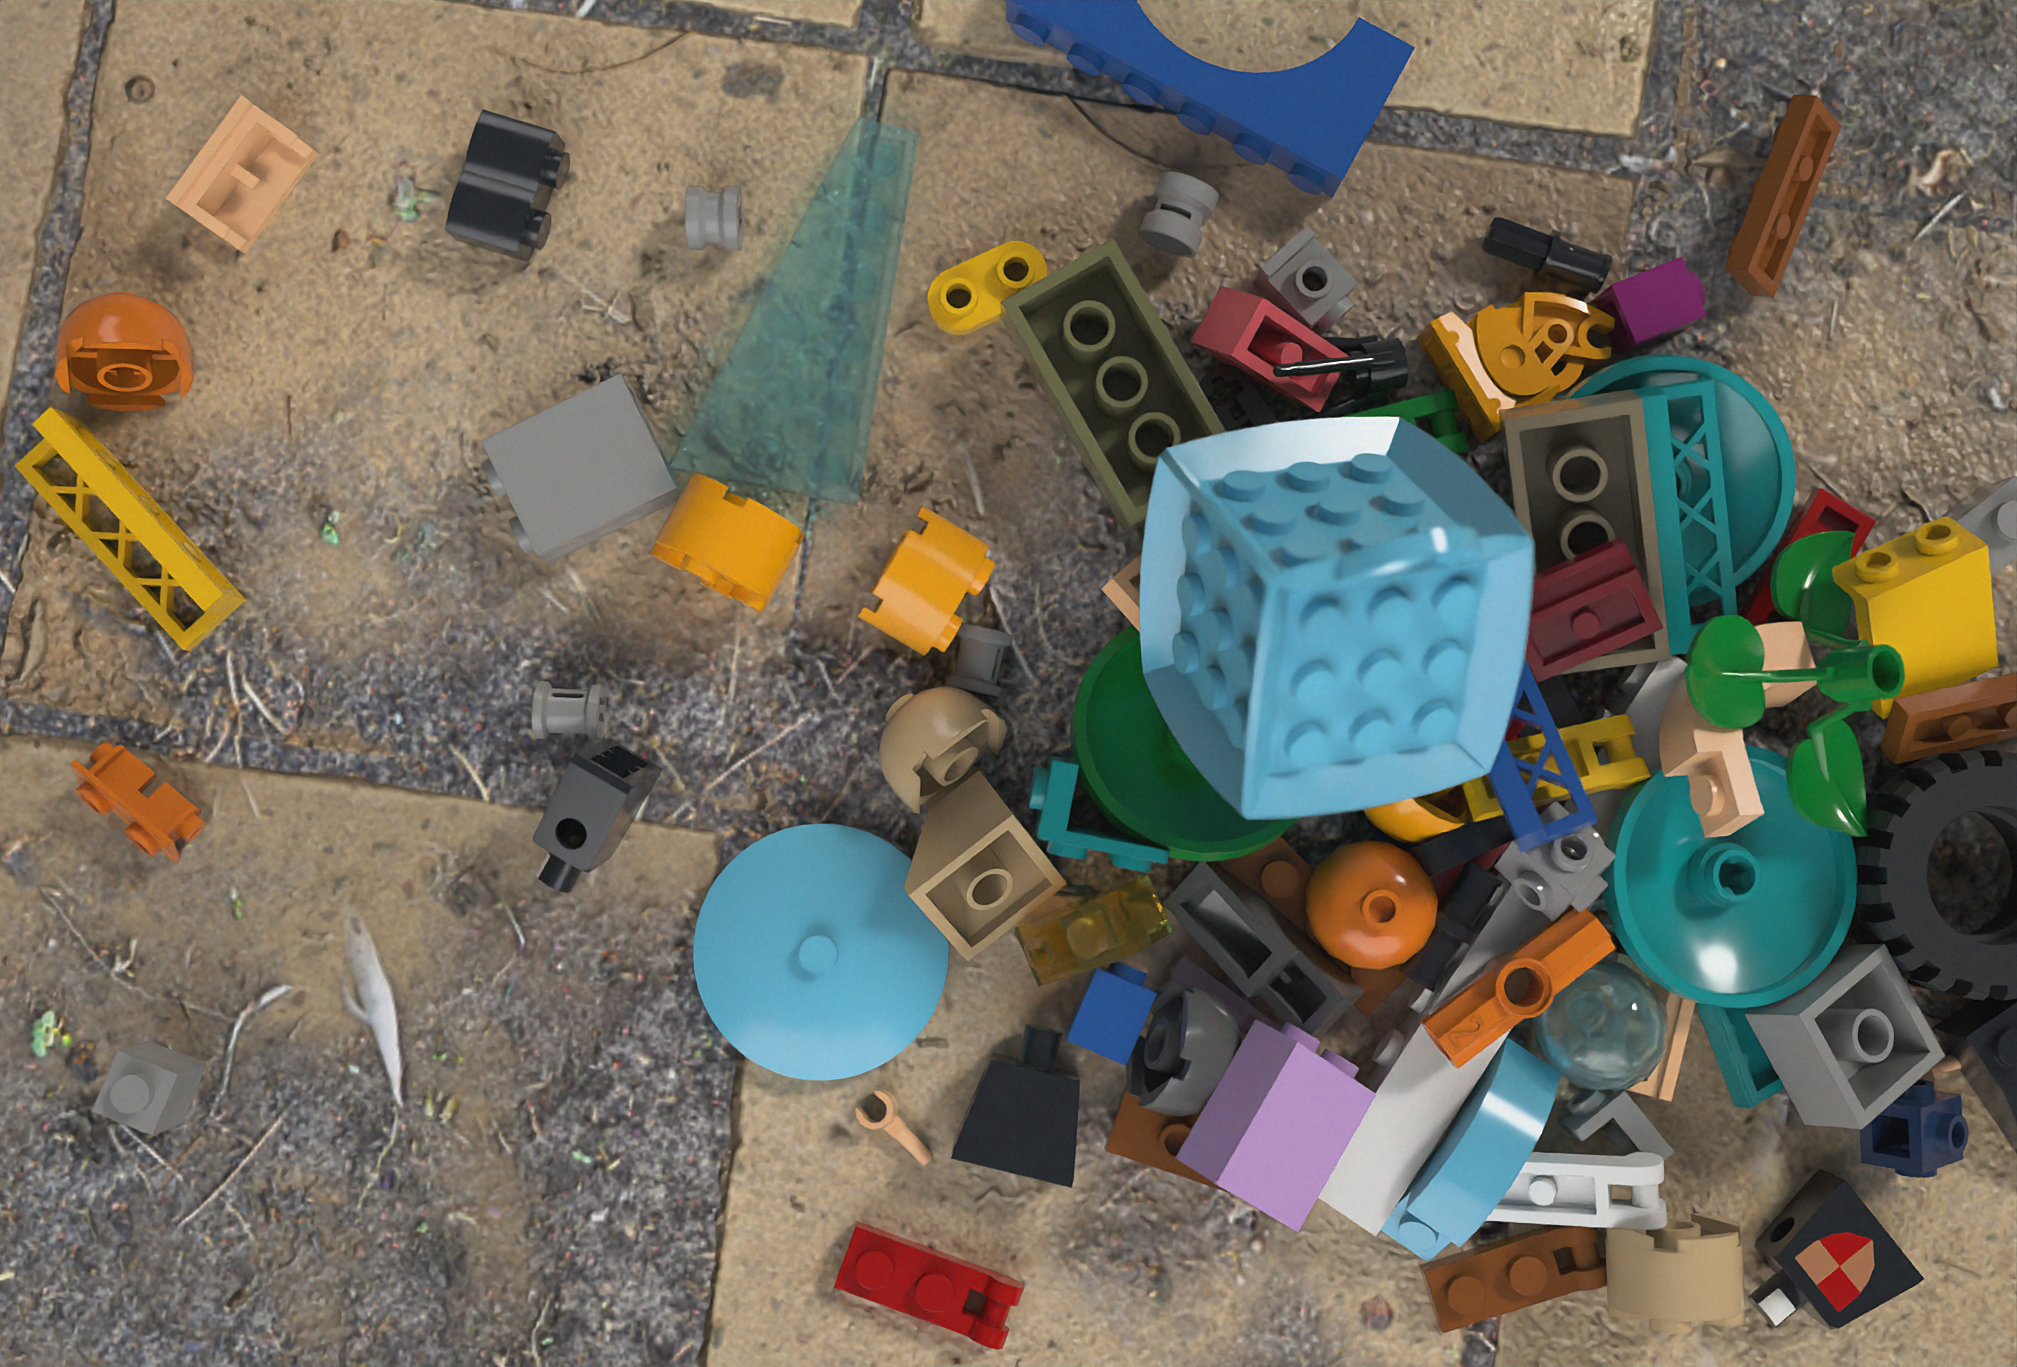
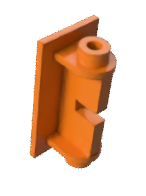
M109 742L102 743L90 756L89 760L94 765L89 770L75 759L71 766L80 784L74 790L76 794L99 815L104 817L108 812L113 811L129 826L123 832L148 856L154 857L161 851L176 864L180 857L175 842L180 837L190 842L204 829L206 823L199 818L201 810L190 803L168 783L164 782L148 798L141 794L156 778V774L123 745L114 747Z

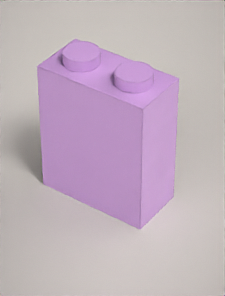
M1255 1019L1222 1080L1217 1085L1177 1154L1176 1159L1223 1189L1294 1231L1299 1232L1376 1094L1354 1079L1359 1068L1348 1060L1328 1049H1324L1321 1056L1317 1055L1315 1052L1321 1042L1288 1022H1285L1279 1032Z

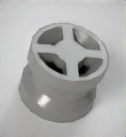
M688 186L685 200V228L690 250H703L708 244H722L727 250L740 251L742 249L744 206L740 186H727L722 192H708L703 186Z

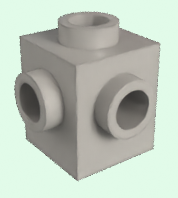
M1554 801L1539 815L1542 824L1545 825L1571 814L1557 801ZM1589 826L1520 853L1515 840H1513L1494 867L1513 884L1515 892L1526 905L1532 909L1542 911L1554 922L1571 905L1582 913L1607 888L1609 884L1600 875L1615 859L1616 855L1605 846L1601 836Z

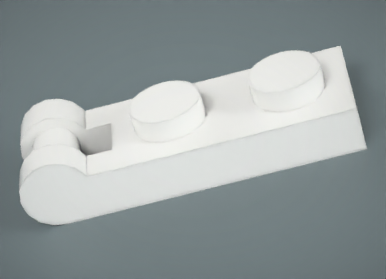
M1531 1152L1517 1178L1485 1221L1635 1230L1660 1229L1667 1224L1666 1201L1659 1198L1658 1184L1665 1180L1663 1158L1660 1155L1648 1152H1636L1626 1156ZM1612 1185L1631 1186L1632 1198L1628 1200L1613 1199Z

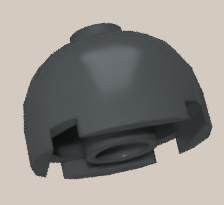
M1170 980L1160 985L1155 991L1157 995L1149 1013L1153 1014L1146 1038L1139 1035L1126 1065L1127 1089L1131 1096L1142 1099L1136 1103L1142 1108L1162 1114L1186 1116L1203 1111L1241 1045V1035L1232 1012L1220 999L1195 987Z

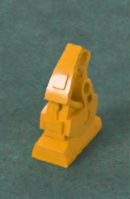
M1525 292L1516 302L1509 303L1506 307L1495 309L1493 304L1477 312L1466 324L1453 312L1431 321L1416 339L1447 390H1455L1459 409L1480 444H1482L1501 430L1498 410L1547 403L1556 394L1566 390L1578 379L1584 364L1599 365L1609 359L1612 347L1599 349L1591 346L1587 340L1588 330H1595L1602 335H1607L1614 329L1615 318L1589 304L1566 297L1564 294ZM1558 360L1565 361L1562 371L1554 376L1551 371L1552 366Z

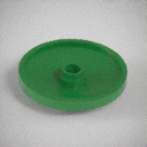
M1134 625L1116 635L1096 655L1081 681L1073 704L1070 721V743L1073 760L1079 765L1078 776L1082 786L1099 812L1116 829L1135 842L1170 850L1169 857L1188 861L1209 862L1238 858L1253 853L1271 844L1295 824L1299 817L1277 819L1245 818L1214 789L1197 769L1174 737L1150 692L1143 675L1140 632Z

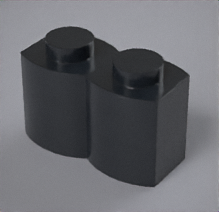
M483 109L469 142L464 171L452 196L445 231L457 241L529 262L534 249L541 250L547 242L552 218L549 212H545L546 205L553 189L560 190L563 187L569 172L570 154L564 152L565 142L557 132Z

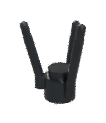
M1376 335L1357 338L1322 337L1342 352H1348L1347 355L1349 357L1279 364L1273 368V374L1276 377L1306 376L1347 371L1351 388L1363 389L1361 394L1300 420L1340 418L1366 406L1388 403V390L1405 388L1408 381L1407 356L1402 341L1399 338L1378 341Z

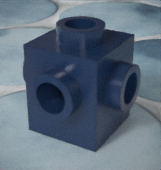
M1918 1079L1863 1129H1860L1861 1163L1895 1169L1896 1174L1901 1176L1927 1178L1936 1176L1938 1168L1963 1160V1151L1968 1141V1125L1966 1119L1962 1116L1961 1095L1934 1091V1083L1932 1081Z

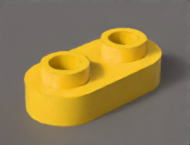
M1010 241L943 271L933 280L928 290L927 302L932 320L941 330L953 335L969 334L1000 320L1002 301L1047 276L1045 259L1034 246L1022 241ZM1011 263H1020L1026 267L1028 274L1021 281H1011L1004 274L1005 268ZM956 289L965 290L971 296V300L963 308H954L947 302L950 292Z

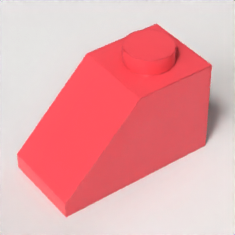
M1220 286L1190 341L1226 366H1233L1242 370L1250 379L1318 413L1321 411L1341 372L1276 377L1273 374V368L1279 364L1349 357L1263 297Z

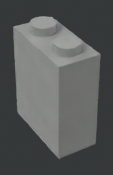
M617 374L481 441L489 457V460L481 463L485 476L498 497L507 494L517 514L516 517L509 520V523L519 545L526 554L534 551L537 557L550 563L676 502L682 492L676 475L631 384L621 374Z

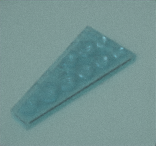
M860 117L852 124L666 469L689 474L695 472L709 478L851 506L858 504L919 132Z

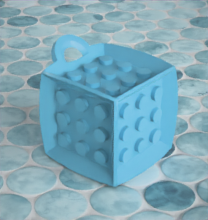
M1343 417L1280 422L1212 435L1166 448L1159 455L1153 479L1141 557L1140 641L1143 675L1158 709L1183 751L1214 789L1247 819L1296 818L1368 809L1423 796L1462 784L1490 773L1508 726L1520 681L1527 644L1533 589L1534 542L1512 511L1468 464L1432 436L1401 418Z

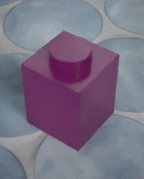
M1682 256L1614 283L1594 298L1597 309L1615 318L1614 329L1608 335L1617 356L1685 330L1707 315L1703 307L1706 297L1702 282L1695 272L1688 271Z

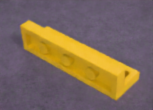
M50 407L32 423L44 439L14 466L183 650L191 651L246 601L242 594L78 417ZM59 453L77 473V486H55L41 468ZM65 495L76 496L75 506ZM91 496H98L118 517L119 533L98 532L90 524ZM107 541H118V553ZM133 542H141L162 565L161 579L140 578L131 568ZM149 587H161L160 599ZM175 588H183L205 612L188 629L174 615Z

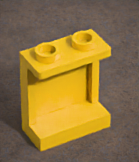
M1944 516L1927 522L1913 531L1874 549L1867 550L1859 556L1832 568L1834 583L1847 592L1854 601L1859 640L1866 639L1870 645H1891L1898 651L1903 660L1905 679L1899 694L1892 699L1871 700V709L1883 720L1889 718L1894 699L1956 686L1999 666L1988 544L1952 518Z

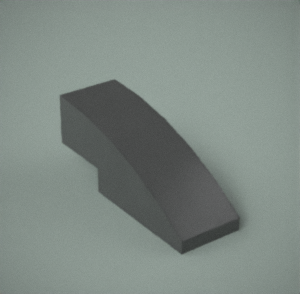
M1200 861L1163 903L1248 998L1260 995L1284 1022L1298 1027L1314 1038L1323 1036L1365 992L1300 928L1260 895L1213 861Z

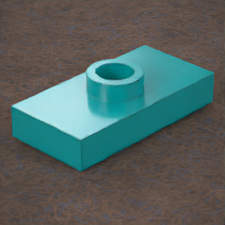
M1696 1002L1695 1005L1734 1107L1751 1109L1784 1089L1780 1078L1744 1015L1752 1007L1725 1008Z

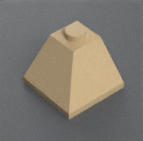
M978 771L928 810L903 888L968 962L1066 886L1067 882L983 774Z

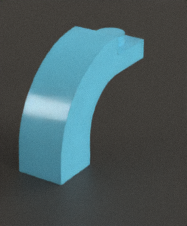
M1507 1037L1460 1107L1445 1138L1427 1163L1416 1174L1380 1230L1426 1262L1431 1261L1450 1242L1461 1247L1496 1208L1525 1165L1549 1117L1561 1073Z

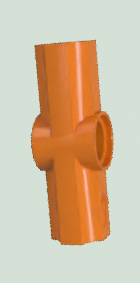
M1571 905L1554 922L1549 921L1509 953H1501L1491 958L1483 967L1482 973L1421 1019L1420 1023L1436 1047L1455 1068L1459 1069L1524 1018H1533L1544 1013L1552 1004L1554 995L1616 949L1611 941V936L1597 917L1587 909L1580 913ZM1524 968L1530 977L1528 992L1522 999L1510 1002L1504 990L1506 977L1513 970Z

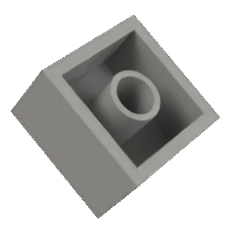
M1885 944L1841 945L1828 966L1803 989L1775 1003L1752 1007L1744 1014L1805 1125L1863 1129L1945 1057Z

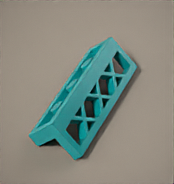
M1712 378L1632 390L1642 398L1670 655L1687 653L1696 632L1705 623L1691 624L1688 596L1700 582L1719 595L1721 616H1738L1715 385ZM1699 396L1701 421L1685 441L1682 442L1670 432L1667 400ZM1702 436L1705 458L1692 449ZM1672 444L1678 448L1674 454ZM1687 455L1706 468L1708 481L1707 486L1690 506L1677 497L1675 469ZM1709 500L1712 522L1699 513ZM1679 508L1684 511L1681 517H1679ZM1693 519L1713 532L1714 548L1697 568L1684 560L1681 536ZM1715 564L1718 584L1706 576ZM1685 571L1691 574L1687 580Z

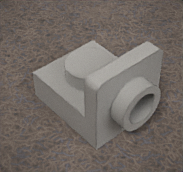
M1592 1084L1579 1091L1567 1104L1569 1112L1559 1120V1123L1566 1132L1580 1141L1586 1140L1605 1123H1608L1601 1132L1621 1156L1636 1152H1648L1660 1155L1664 1161L1674 1153L1673 1149L1626 1091L1611 1085L1602 1084L1599 1086L1598 1084Z

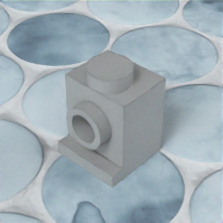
M1306 225L1260 268L1253 283L1276 307L1308 329L1313 330L1320 324L1327 332L1353 308L1354 304L1348 296L1358 283L1315 239L1316 233ZM1311 272L1324 285L1323 289L1319 291L1308 290L1303 285L1302 275Z

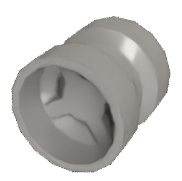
M1163 172L1154 192L1157 199L1154 210L1145 214L1138 235L1148 244L1167 253L1180 257H1195L1203 238L1200 230L1203 219L1212 216L1220 195L1210 185L1197 178L1179 172Z

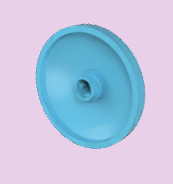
M816 823L795 826L770 834L740 852L724 868L711 886L701 906L694 934L693 962L698 990L708 1014L721 1034L738 1051L758 1065L775 1073L804 1080L826 1081L852 1077L875 1069L902 1052L918 1036L934 1013L944 988L949 965V941L903 888L912 859L897 846L869 831L841 824Z

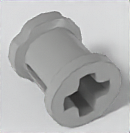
M961 624L956 633L961 637V643L954 675L947 676L945 686L955 687L973 694L1000 698L1002 688L997 685L1004 647L1011 645L1013 635L984 627Z
M539 681L535 687L532 704V728L535 738L546 739L550 733L587 734L591 740H602L607 708L605 686L592 685L589 690L552 688L550 682Z

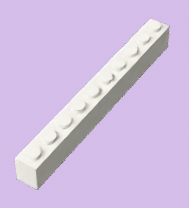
M1670 655V660L1628 665L1617 682V687L1623 691L1609 711L1605 708L1601 709L1591 720L1595 721L1616 715L1628 714L1636 732L1635 736L1631 738L1637 757L1645 758L1649 770L1660 763L1659 729L1666 702L1673 688L1685 675L1687 663L1675 655ZM1593 747L1599 765L1610 764L1605 747ZM1632 787L1617 790L1609 789L1587 795L1598 818V823L1590 827L1601 836L1604 844L1615 812ZM1572 799L1558 802L1570 814L1577 812ZM1497 869L1491 874L1503 881L1501 887H1498L1471 931L1476 936L1470 946L1466 943L1462 944L1436 985L1437 988L1434 993L1420 984L1416 986L1407 1004L1412 1009L1407 1020L1399 1031L1395 1028L1390 1029L1375 1049L1372 1060L1377 1065L1363 1086L1374 1092L1376 1096L1318 1197L1374 1236H1377L1511 1031V1029L1461 1068L1457 1069L1436 1047L1427 1035L1420 1020L1482 973L1483 967L1491 958L1501 953H1509L1551 921L1542 911L1532 909L1526 905L1515 892L1513 884ZM1596 899L1586 908L1588 911L1590 910ZM1517 968L1506 977L1504 990L1510 1002L1520 1000L1526 995L1530 987V977L1524 968Z

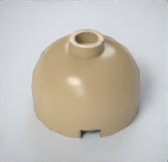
M941 686L930 688L916 695L909 693L899 698L886 714V721L888 723L882 732L878 758L884 777L892 790L914 813L920 814V805L923 804L929 810L975 773L980 771L983 774L985 772L981 767L974 766V764L984 755L987 748L997 756L1003 746L1007 733L1005 720L986 702L973 693L955 687Z

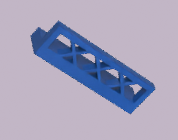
M1525 657L1508 726L1490 773L1486 774L1520 853L1598 823V818ZM1524 695L1533 714L1518 709ZM1513 720L1541 730L1546 742L1536 765L1512 756L1505 738ZM1551 754L1561 775L1545 769ZM1520 772L1531 776L1527 786H1525ZM1540 779L1568 790L1577 812L1543 825L1532 802V797Z

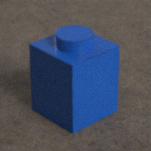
M1112 958L1108 968L1094 963L1064 1032L1066 1040L1126 1066L1157 995L1152 987L1144 984L1148 973Z

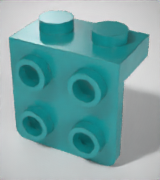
M1049 755L1046 768L1034 766L1027 804H1029V808L1038 810L1034 831L1037 839L1046 840L1045 847H1047L1048 853L1085 860L1087 849L1109 853L1108 859L1112 860L1111 865L1150 873L1152 862L1168 863L1170 853L1168 849L1135 842L1121 833L1068 823L1079 765L1074 760Z

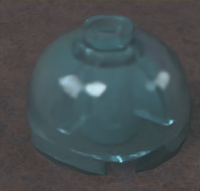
M1601 959L1554 995L1552 1004L1547 1010L1532 1018L1535 1041L1550 1067L1577 1087L1587 1090L1595 1089L1600 1091L1611 1089L1613 1091H1620L1633 1087L1653 1073L1665 1056L1668 1040L1666 1039L1668 1029L1666 1017L1668 1018L1667 1007L1654 986L1645 977L1627 965Z

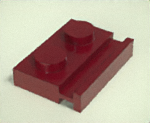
M1621 536L1533 575L1525 659L1537 683L1663 629L1662 623Z

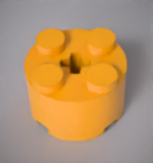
M693 472L657 535L656 543L650 554L682 572L685 570L698 577V582L730 600L733 598L747 607L763 613L799 550L805 535L801 533L802 530L762 504L749 497L745 500L733 493L726 492L728 486Z
M922 505L914 517L925 524L919 533L911 529L909 531L905 530L870 590L871 593L880 598L874 611L862 605L857 617L925 656L932 646L941 652H945L963 621L961 617L954 614L966 592L975 596L980 593L990 577L996 562L985 556L989 548L987 543Z

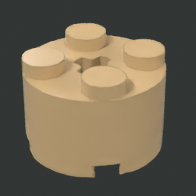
M1667 1212V1224L1660 1229L1606 1228V1273L1609 1315L1626 1319L1649 1318L1650 1330L1664 1334L1689 1333L1692 1331L1691 1321H1704L1711 1325L1736 1327L1745 1324L1743 1243L1741 1227L1738 1223L1717 1216L1691 1213V1221L1669 1219V1212Z

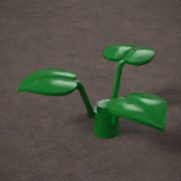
M1827 531L1801 537L1785 547L1774 562L1770 586L1773 605L1781 616L1795 620L1794 622L1801 621L1807 640L1835 649L1822 658L1816 668L1762 670L1765 650L1762 638L1749 620L1741 616H1716L1709 619L1699 628L1690 644L1685 658L1687 662L1685 684L1690 701L1698 713L1711 724L1725 729H1742L1753 725L1762 718L1765 711V693L1762 683L1816 681L1818 688L1824 695L1830 696L1837 702H1846L1811 721L1807 726L1809 739L1799 740L1791 747L1786 763L1787 791L1794 809L1808 822L1853 837L1869 836L1867 801L1861 754L1854 733L1841 719L1856 711L1870 710L1872 706L1871 700L1892 699L1897 696L1904 684L1905 668L1900 654L1891 645H1870L1866 639L1849 640L1839 637L1848 625L1852 600L1847 592L1834 583L1832 568L1850 560L1855 534L1849 531Z

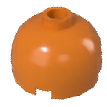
M113 292L81 303L63 321L55 349V378L61 390L71 396L72 386L81 392L87 393V404L100 409L123 412L154 410L165 406V399L160 395L174 393L179 388L180 399L189 393L194 380L193 356L184 327L167 308L134 293Z
M1361 840L1338 846L1318 862L1306 885V913L1309 919L1307 921L1311 934L1328 954L1354 968L1381 970L1406 962L1425 946L1435 927L1438 900L1431 877L1426 874L1414 856L1390 842Z

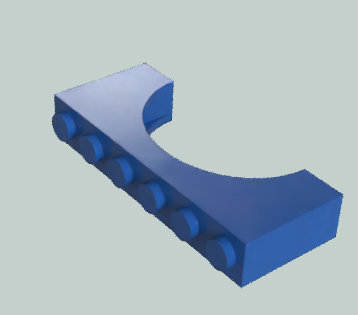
M1006 0V21L1012 24L1011 28L1014 33L1026 42L1040 47L1044 46L1045 42L1066 53L1067 60L1080 71L1092 76H1099L1101 72L1122 83L1123 91L1132 99L1148 106H1153L1155 102L1176 112L1178 121L1186 128L1206 136L1213 132L1233 143L1232 149L1243 159L1257 165H1265L1268 162L1289 173L1287 178L1294 186L1313 195H1320L1321 192L1331 197L1335 195L1415 49L1414 46L1359 17L1352 29L1336 46L1313 61L1298 67L1275 72H1242L1207 63L1176 46L1152 24L1137 0Z

